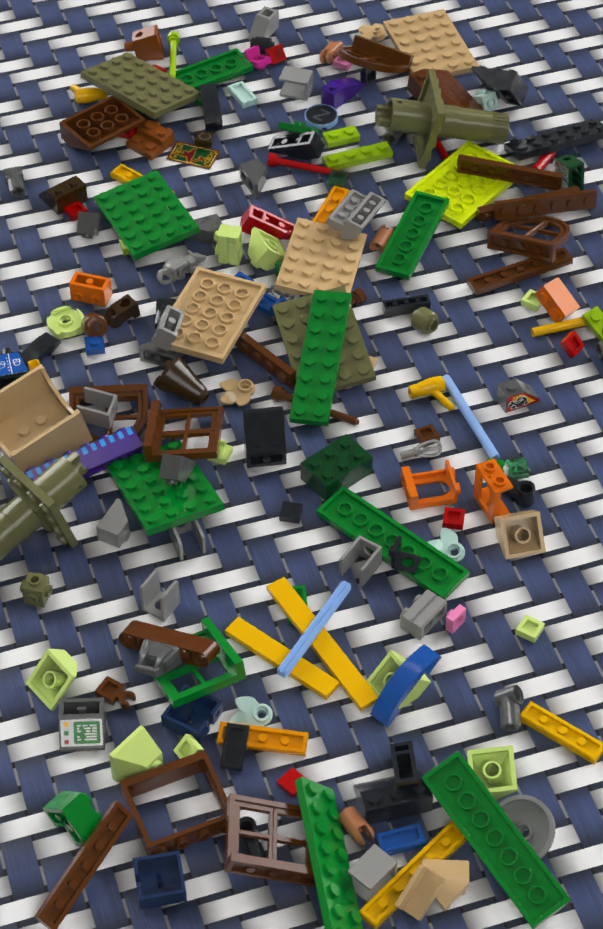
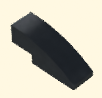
M216 83L199 85L205 130L222 128L223 121Z
M412 741L390 744L396 787L419 783Z

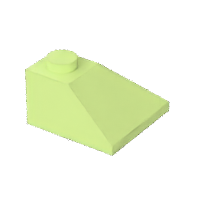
M253 227L247 252L251 259L250 262L257 269L262 268L266 271L274 269L277 261L283 262L286 250L278 238Z
M47 649L26 684L51 711H54L59 704V699L63 698L76 677L77 662L65 650Z
M393 650L389 651L367 679V683L378 697L393 674L406 660ZM425 674L398 707L399 709L419 698L431 683Z
M142 725L109 754L112 779L115 782L163 765L161 750Z
M513 745L467 750L468 764L495 800L518 791Z

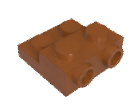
M149 119L138 126L137 134L126 141L127 148L151 161L175 144L174 132L171 128H164L158 121H151Z

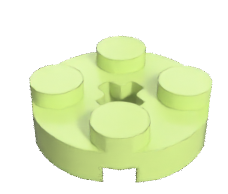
M70 306L58 307L51 312L49 318L47 317V328L58 340L80 335L83 333L81 322L84 315L79 309L76 311L71 309Z

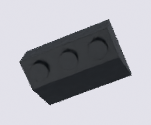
M417 771L419 783L396 787L395 776L353 785L362 816L369 825L432 811L433 795L421 779L424 774Z

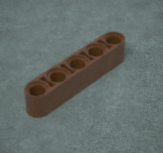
M137 620L131 621L119 635V640L123 646L140 651L145 639L178 647L183 663L202 668L207 667L220 652L218 644L211 639Z

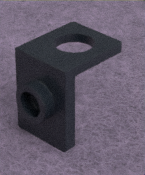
M397 536L388 554V557L391 558V568L415 575L421 557L402 552V537ZM405 559H411L414 561V565L412 567H405L402 562Z

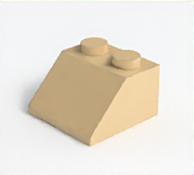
M528 510L494 516L497 539L505 559L546 552L540 511Z

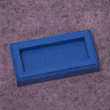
M420 823L375 834L378 847L389 856L427 845Z

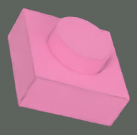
M339 56L333 60V67L348 71L353 65Z
M459 604L454 610L451 609L445 617L446 631L453 634L465 622V607Z

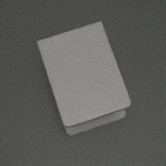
M285 66L279 77V81L285 82L279 95L281 97L308 101L313 90V70Z
M85 386V402L109 408L108 412L77 405L76 409L81 412L85 423L110 429L118 411V396Z
M197 519L186 523L182 527L168 529L169 536L180 561L183 560V544L178 535L192 530L202 553H206L205 535Z
M359 535L339 559V575L343 576L357 558L362 556L368 559L360 569L359 586L363 587L382 564V546ZM365 547H369L374 553L370 554Z
M154 570L140 586L142 610L165 622L180 604L179 582L174 580L163 593L160 591L159 573L157 570ZM160 602L161 610L155 607L156 603Z
M374 844L348 869V874L353 877L355 893L365 902H368L397 874L398 862Z

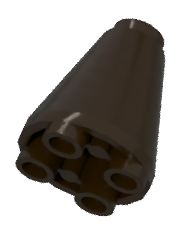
M175 357L173 361L167 360L162 367L164 371L161 376L159 375L155 379L153 385L162 392L202 406L207 401L210 393L207 392V388L185 361L180 357Z

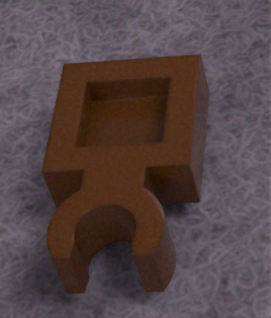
M108 676L94 691L95 697H104L105 702L112 706L119 702L120 706L125 710L129 709V703L125 700L136 701L135 693L126 691L124 684Z

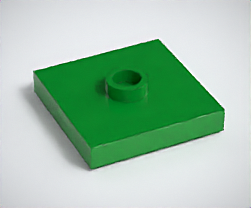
M295 121L294 124L279 122L278 128L298 133L316 131L319 135L320 129L307 127L304 122Z

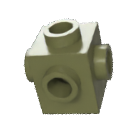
M28 572L26 579L22 580L20 585L24 604L45 608L47 600L52 594L49 576Z

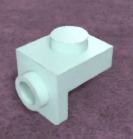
M481 89L476 91L477 94L472 95L478 103H482L485 111L499 108L495 91Z

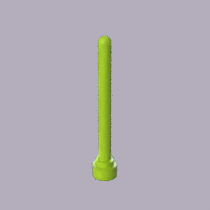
M172 31L167 35V42L170 45L169 75L176 78L177 45L180 43V34Z

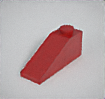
M252 204L243 214L240 222L242 231L246 234L251 235L252 228L256 227L278 239L290 240L295 224Z

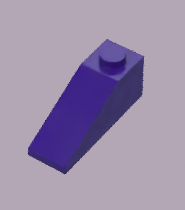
M353 77L331 80L321 88V104L337 109L365 87V83Z

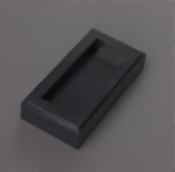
M227 723L220 761L221 769L243 771L250 726Z

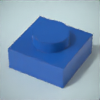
M97 336L84 337L87 356L105 354L103 336L100 338Z

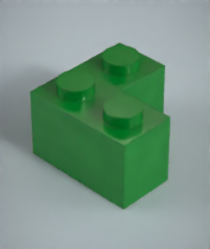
M62 790L42 808L54 826L65 827L77 846H83L102 818V815L91 806L92 801L84 792Z

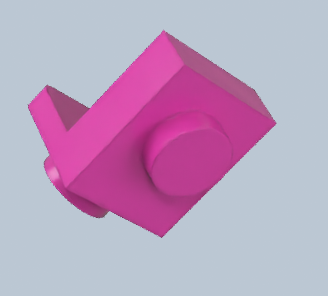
M257 45L244 50L245 57L253 65V68L257 70L264 69L266 65L272 63L270 56L261 55Z

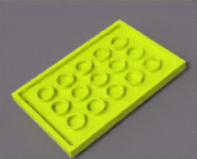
M469 140L410 188L404 196V199L410 202L415 191H420L449 199V206L442 219L460 229L475 217L477 207L491 204L514 184L512 182L457 172L459 154L514 164Z

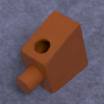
M158 25L134 31L132 41L124 43L125 51H135L136 57L139 59L164 60L165 49Z

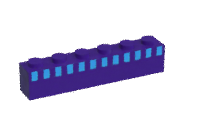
M130 426L128 428L122 427L110 436L104 435L94 443H85L75 452L80 455L81 459L79 461L87 469V472L83 475L85 479L106 470V467L115 460H123L133 454L142 453L143 445L134 428ZM67 451L62 456L66 458L72 451ZM53 458L49 459L39 467H30L24 474L33 481L59 458L55 460Z

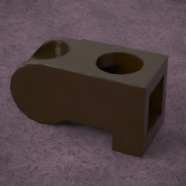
M129 294L111 304L102 314L107 324L112 328H118L129 318L133 317L135 319L141 315L138 303Z

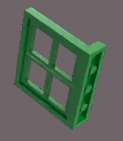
M209 617L201 619L203 630L192 635L211 639L218 644L220 652L211 663L218 661L226 674L205 682L197 669L202 667L186 664L162 676H151L173 708L246 679L243 660ZM192 672L200 684L178 693L170 680Z

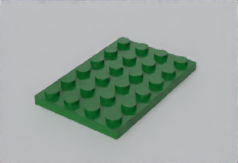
M157 170L93 197L94 203L134 261L200 233L199 226Z
M180 440L170 442L161 446L160 451L179 450L182 448V442ZM144 452L133 454L123 460H115L106 467L108 474L147 536L225 510L224 503L196 463L186 482H178L177 486L165 484L166 480L159 478L161 462H146Z

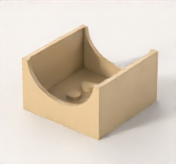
M42 364L0 390V450L23 473L30 467L43 465L49 459L53 458L55 460L67 451L73 452L78 450L83 444L93 440L81 412L78 409L74 411L68 405L51 381Z

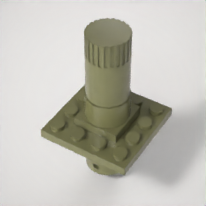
M428 69L418 101L390 97L386 105L377 104L376 126L384 127L386 131L412 134L419 168H426L427 163L431 161V152L436 147L437 137L503 145L509 133L510 121L506 113L444 104V100L441 98V89L438 85L439 78L436 76V71Z
M73 451L66 458L61 456L33 481L5 455L0 458V465L2 467L0 471L7 478L6 481L11 486V490L15 495L12 500L0 509V561L41 526L51 534L55 532L57 539L63 545L68 544L73 549L79 544L60 511L61 508L87 486V482L83 477L87 469L80 463L79 459L81 457L78 453Z

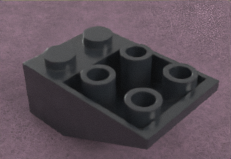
M482 65L471 67V70L481 83L490 91H495L496 95L505 103L522 106L528 87L517 71L512 69L507 71L497 67L492 69Z
M283 406L243 410L244 452L247 468L287 464Z

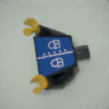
M10 348L2 349L0 354V390L39 366V359L29 360L27 357H23L19 351L12 352Z

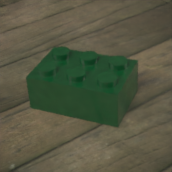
M345 434L300 463L301 480L327 501L342 486L349 488L371 474L373 456L350 436Z

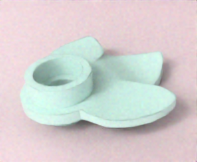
M448 528L441 529V539L427 542L455 562L461 561L465 556V549L462 544L458 543L457 534ZM452 551H458L456 556L451 555Z
M249 696L235 699L240 711L233 715L229 723L264 727V725L271 722L273 712L268 705L259 704L255 698ZM260 712H263L266 716L264 718H259L257 715Z

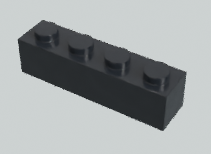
M428 294L382 301V310L385 317L410 314L420 307L430 309L431 302Z

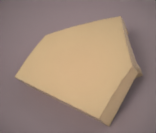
M422 859V866L427 867L446 880L435 897L440 907L446 911L457 898L466 894V889L469 887V860Z

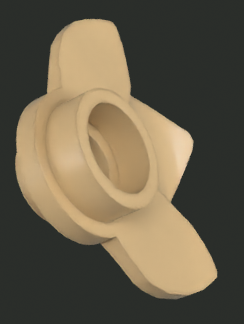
M375 23L372 26L363 25L358 28V31L361 33L360 36L367 39L381 41L385 38L386 30L382 24Z
M249 379L223 381L220 383V387L226 392L221 397L220 402L227 405L236 403L239 407L244 406L250 402L251 395L255 392V385Z

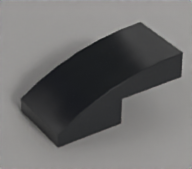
M46 332L31 342L21 354L29 360L39 359L40 362L45 355L50 357L61 341Z

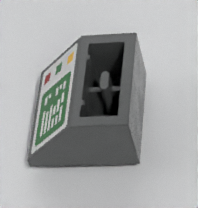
M104 697L59 699L60 752L105 750L106 707Z

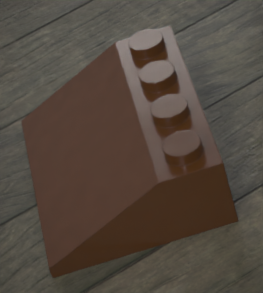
M421 69L409 74L407 90L417 101L428 69ZM435 70L436 76L439 78L438 85L441 89V98L444 100V104L484 110L448 70Z
M110 96L59 122L61 139L71 147L90 151L146 122V119L125 102Z

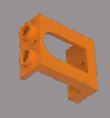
M495 458L476 464L473 493L474 499L491 525L495 524L494 516L511 514L501 500V493L513 489V485ZM483 479L486 481L488 485L484 488H482Z
M445 460V469L411 474L409 466L401 467V483L410 510L457 503L458 495L461 494L459 482L456 483L455 469L454 467L451 468L449 460ZM441 482L449 487V492L445 495L418 499L417 485Z

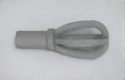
M431 439L417 447H413V449L400 451L401 459L414 456L435 457L441 454L442 445L440 441ZM433 442L438 444L436 446L420 449L421 447ZM439 449L437 453H432V454H422V453H421V452H426V451H430V450Z

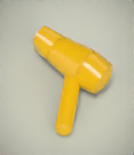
M74 84L70 86V89L75 92L74 97L77 104H86L108 98L107 92L100 88L83 89Z
M442 376L430 377L417 384L408 386L410 399L432 395L448 410L452 411L455 408V405L441 393L446 389V383Z

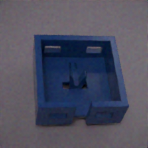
M184 684L178 693L192 687ZM205 695L176 708L169 704L161 715L162 726L182 736L191 734L201 744L210 731V723L214 725L222 714L223 702L210 695Z
M179 851L132 858L140 909L187 902Z

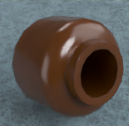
M89 313L82 319V331L89 337L97 336L100 338L107 331L108 324L106 319L97 313Z

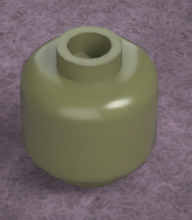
M420 307L413 311L411 315V326L422 334H430L439 326L438 315L427 307Z

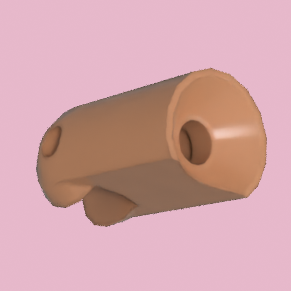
M330 41L320 52V62L331 64L338 56L339 47L344 46L341 41Z
M385 224L381 225L370 242L369 249L371 251H379L382 254L394 232L393 227L391 226L388 230Z
M349 806L339 814L340 818L338 820L355 843L365 846L360 832H364L366 837L373 841L374 830L356 807Z

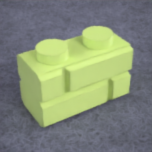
M221 224L219 230H216L214 234V241L217 242L215 255H218L219 263H229L230 265L238 266L243 256L241 226Z

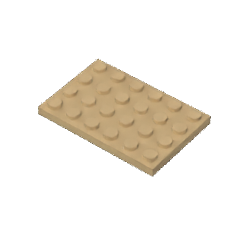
M444 9L383 21V27L395 48L414 56L410 67V74L421 69L448 70L453 76L472 73V66L479 67Z
M297 218L274 290L297 296H307L313 294L314 290L326 291L345 285L347 293H351L367 234L360 233L354 239L344 240L339 238L341 231L331 228L330 225Z
M197 267L173 307L183 311L185 314L170 350L223 364L267 290L266 285Z

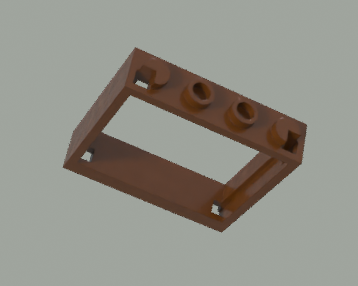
M205 750L119 781L121 795L127 809L134 815L132 817L133 823L148 856L185 849L195 842L206 841L211 836L226 833L227 796ZM203 772L223 816L151 842L132 797Z

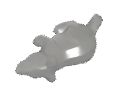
M187 250L186 256L168 259L164 262L163 269L158 271L157 280L162 285H168L176 280H181L185 278L186 272L193 274L196 270L193 266L205 261L207 256ZM165 275L170 279L162 280V277Z

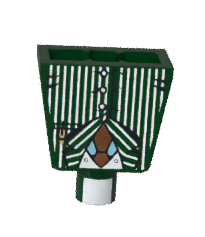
M572 155L556 158L553 161L555 172L563 173L561 189L578 186L580 191L584 190V162Z

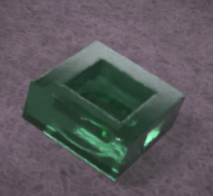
M332 169L327 185L345 188L349 173Z
M526 458L506 459L505 465L509 477L513 479L529 478Z

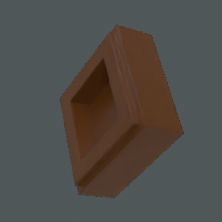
M432 424L414 430V436L420 444L431 439L440 441V435ZM435 442L430 443V444H427V445H425V446H423V447H426V446L435 444Z

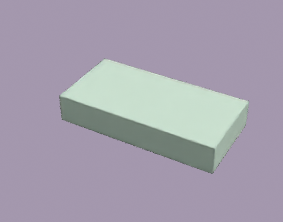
M243 81L227 86L228 92L243 109L258 104V98Z

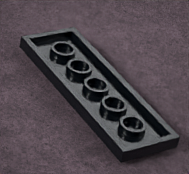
M590 119L585 123H574L570 127H559L555 131H544L539 135H528L520 140L513 139L504 144V150L520 161L603 139V123L597 119Z

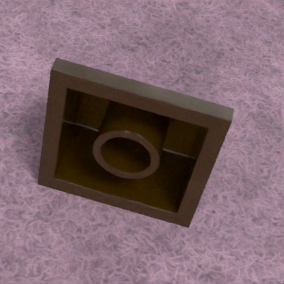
M77 176L65 180L39 194V197L58 215L64 213V207L76 201H79L81 204L88 201L86 184Z

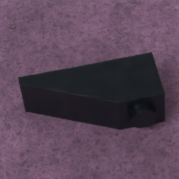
M316 131L274 136L268 151L308 160L320 158L325 144Z

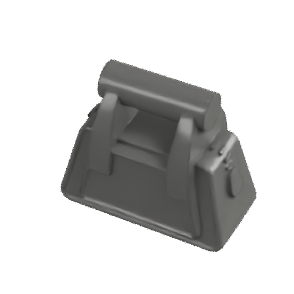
M145 639L139 652V661L135 665V671L154 677L162 676L182 664L180 650L172 645Z

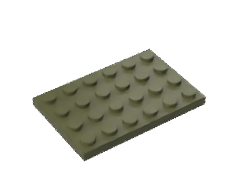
M128 52L81 71L80 78L153 119L200 99V91L194 89V87L183 83L179 79L170 77L168 73L157 69V67L146 63L144 60Z
M345 285L326 290L347 293ZM313 294L272 305L291 368L296 371L295 380H297ZM351 305L335 391L376 380V375Z

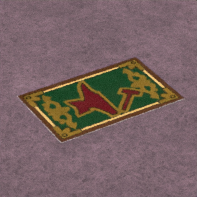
M177 141L166 159L210 170L221 151Z

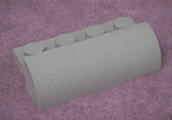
M352 189L327 218L326 224L335 230L341 231L339 238L344 240L354 239L360 235L384 205L386 199L371 191L365 196Z

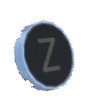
M317 104L305 111V123L309 127L320 130L326 128L327 130L334 127L338 122V112L332 106Z

